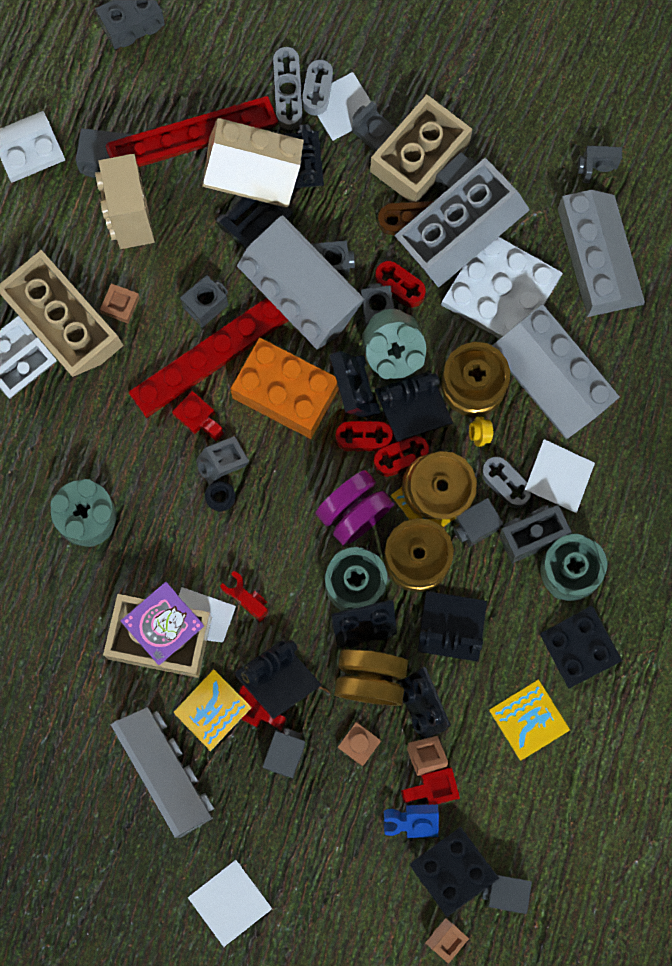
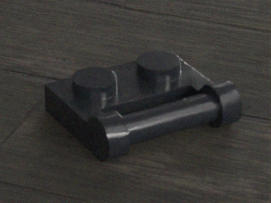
M243 197L225 215L220 214L215 219V222L246 250L280 216L283 215L290 221L294 217L293 212L289 208L263 202L242 223L236 226L233 222L257 201Z
M342 351L331 354L330 358L345 412L364 418L380 414L379 404L374 401L365 367L367 362L365 356L355 357Z

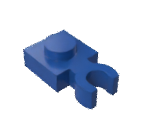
M438 804L406 805V812L403 813L396 809L384 810V822H387L384 823V834L393 836L401 831H406L407 838L438 837Z

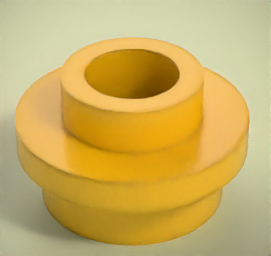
M482 416L475 417L473 423L469 425V438L471 441H474L477 447H482L485 443H491L493 438L492 422L489 419H484Z

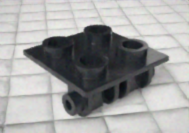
M300 125L296 133L282 134L303 140L301 164L294 188L324 186L319 131L311 130L309 125Z
M431 371L375 389L397 442L453 424L437 387L440 382L436 373L432 374Z
M426 591L417 652L479 662L480 651L483 645L482 635L487 601Z
M393 600L331 614V623L335 633L337 648L354 647L362 642L374 639L384 640L391 635L397 634Z
M593 605L540 633L568 689L623 661Z
M281 640L234 672L238 680L273 719L322 685L295 655L294 652L297 650V646L292 640Z
M426 667L421 668L397 683L404 688L403 703L408 707L412 717V726L419 734L421 740L446 731V728L451 726Z
M461 827L409 864L446 917H449L499 879Z

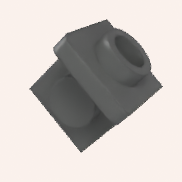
M373 101L366 107L364 105L361 106L352 117V132L374 152L396 130L393 125L377 112V104Z
M587 146L584 155L578 158V174H582V183H589L593 168L600 172L618 169L622 160V147Z
M234 436L204 448L196 462L199 473L211 485L217 482L221 476L246 467L249 460Z

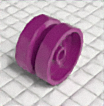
M367 470L357 473L326 498L315 512V515L325 526L338 523L334 529L333 536L343 547L350 545L363 536L394 506V501L385 491L375 492L371 495L375 489L376 481Z

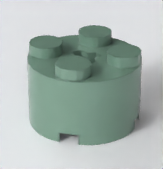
M387 309L375 314L369 320V324L362 335V343L369 365L383 379L403 378L414 373L424 365L427 349L426 342L419 323L413 316L403 313L401 310Z
M90 479L72 481L64 485L51 500L53 524L67 541L80 546L92 547L104 542L111 535L117 519V511L111 497L101 485ZM86 509L89 516L83 519L80 511Z
M580 534L565 535L557 539L543 556L540 566L541 578L547 590L555 598L567 601L581 600L592 594L602 583L607 571V559L603 549L595 541ZM570 562L573 566H579L580 569L576 574L573 570H568L567 566Z
M351 547L338 552L332 558L325 573V589L329 600L340 611H347L380 603L384 597L387 586V570L379 556L364 548ZM352 575H356L357 579L363 578L360 587L349 584Z

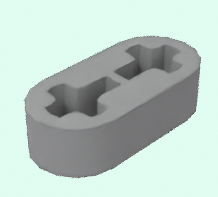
M315 60L307 69L302 96L303 108L310 115L323 114L329 104L333 68L325 60ZM318 71H324L321 83H316ZM315 92H319L317 105H313L311 102Z
M492 457L485 462L482 468V478L486 484L510 507L520 508L526 505L530 499L531 492L525 490L527 482L503 458ZM492 465L494 468L502 467L500 474L505 481L497 475L492 478L489 475L491 471L489 466ZM509 483L514 489L521 487L524 490L522 493L524 499L521 500L519 497L512 499L510 497L512 490L507 484Z

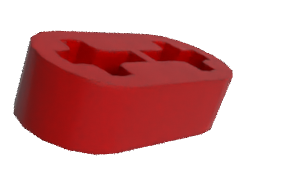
M385 261L378 265L375 273L376 284L391 286L392 297L404 306L414 308L423 303L426 288L421 280L395 262ZM390 271H393V278L398 283H396L394 280L390 278L387 281H384L382 272L389 273ZM404 287L412 290L414 287L417 288L418 297L413 295L411 298H408L407 290Z
M379 421L344 422L339 425L335 434L337 445L344 451H378L390 445L393 437L390 426ZM346 430H352L353 435H362V438H353L352 443H346V439L341 438L340 435H345ZM376 430H382V435H387L388 438H383L382 443H376V438H366V435H375Z
M414 436L383 447L375 454L374 468L378 474L385 477L407 470L408 466L418 458L414 454L403 455L410 451V445L414 444L416 448H423L420 451L421 457L428 455V443L422 437ZM384 455H387L389 459L399 456V459L392 462V468L390 469L386 465H380Z

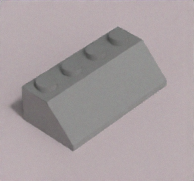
M484 158L394 236L439 288L530 209L519 192Z
M587 190L562 196L558 206V213L587 317L644 305V297L615 195Z
M283 215L248 246L237 264V267L316 349L339 337L364 301V298Z
M543 304L492 345L507 359L510 373L565 439L570 438L620 398Z
M146 707L110 724L175 838H182L213 819L210 811L214 810L210 799L206 793L201 795L198 793L194 786L198 779L190 765L185 768L183 767L178 758L183 753L175 739L168 740L164 734L163 729L167 725L158 711L152 713Z

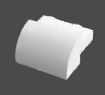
M44 111L0 128V158L11 183L65 161Z
M19 316L0 330V389L11 399L57 362L54 356Z

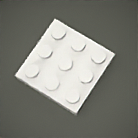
M498 237L462 268L442 300L441 305L500 339L541 304L545 305L563 273Z

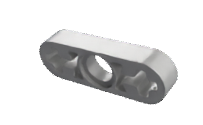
M282 47L275 52L273 57L276 117L281 128L294 130L302 123L299 55L293 48ZM283 58H289L290 73L284 74ZM284 83H292L295 85L296 90L294 93L287 95L280 91V87ZM292 103L293 117L292 120H287L286 104Z

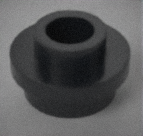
M224 481L212 483L205 493L207 505L212 510L218 512L230 509L236 499L233 487ZM219 492L226 494V499L222 502L215 500V496Z

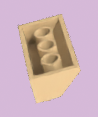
M42 250L0 283V295L72 377L103 364L124 346L116 333Z

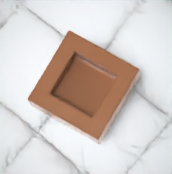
M111 283L101 305L100 312L129 324L140 296L138 293Z
M356 722L340 743L338 749L363 767L381 740Z
M438 736L408 743L407 751L417 776L447 769L448 760Z
M445 918L425 944L449 964L469 938Z

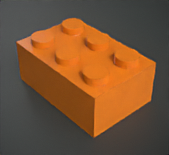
M259 337L230 390L234 400L312 439L339 387L336 376Z

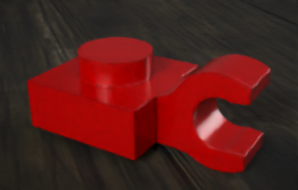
M193 391L172 411L173 416L194 435L202 429L217 442L224 434L223 428L211 419L215 411Z
M233 571L231 576L237 580L236 587L228 588L222 583L220 585L221 590L226 595L233 597L244 609L261 622L268 615V609L265 607L268 602L256 591L250 594L243 589L244 582L241 575Z
M243 685L238 694L252 708L241 720L256 728L260 721L263 720L271 726L282 730L287 721L286 717L279 715L273 719Z
M452 767L420 775L422 785L401 790L403 803L425 797L427 805H436L460 799Z

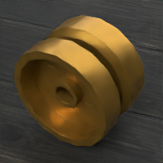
M471 342L461 345L450 354L444 366L441 382L444 400L453 410L464 416L477 417L489 414L500 405L509 386L510 368L507 359L497 348L487 343Z
M439 451L418 457L408 466L403 476L402 492L407 505L414 513L425 519H450L461 515L471 506L476 496L477 480L473 468L464 458L453 452ZM439 480L442 482L440 484L442 491H439L436 486Z
M415 518L404 521L394 528L387 539L384 555L387 574L396 585L407 591L422 592L433 589L443 581L452 564L454 549L451 538L442 526L432 520ZM413 551H418V554L423 553L425 556L417 559L414 557Z
M341 650L338 668L343 672L357 676H341L337 678L334 696L364 703L402 706L404 688L397 683L386 680H401L405 678L408 660L375 651Z

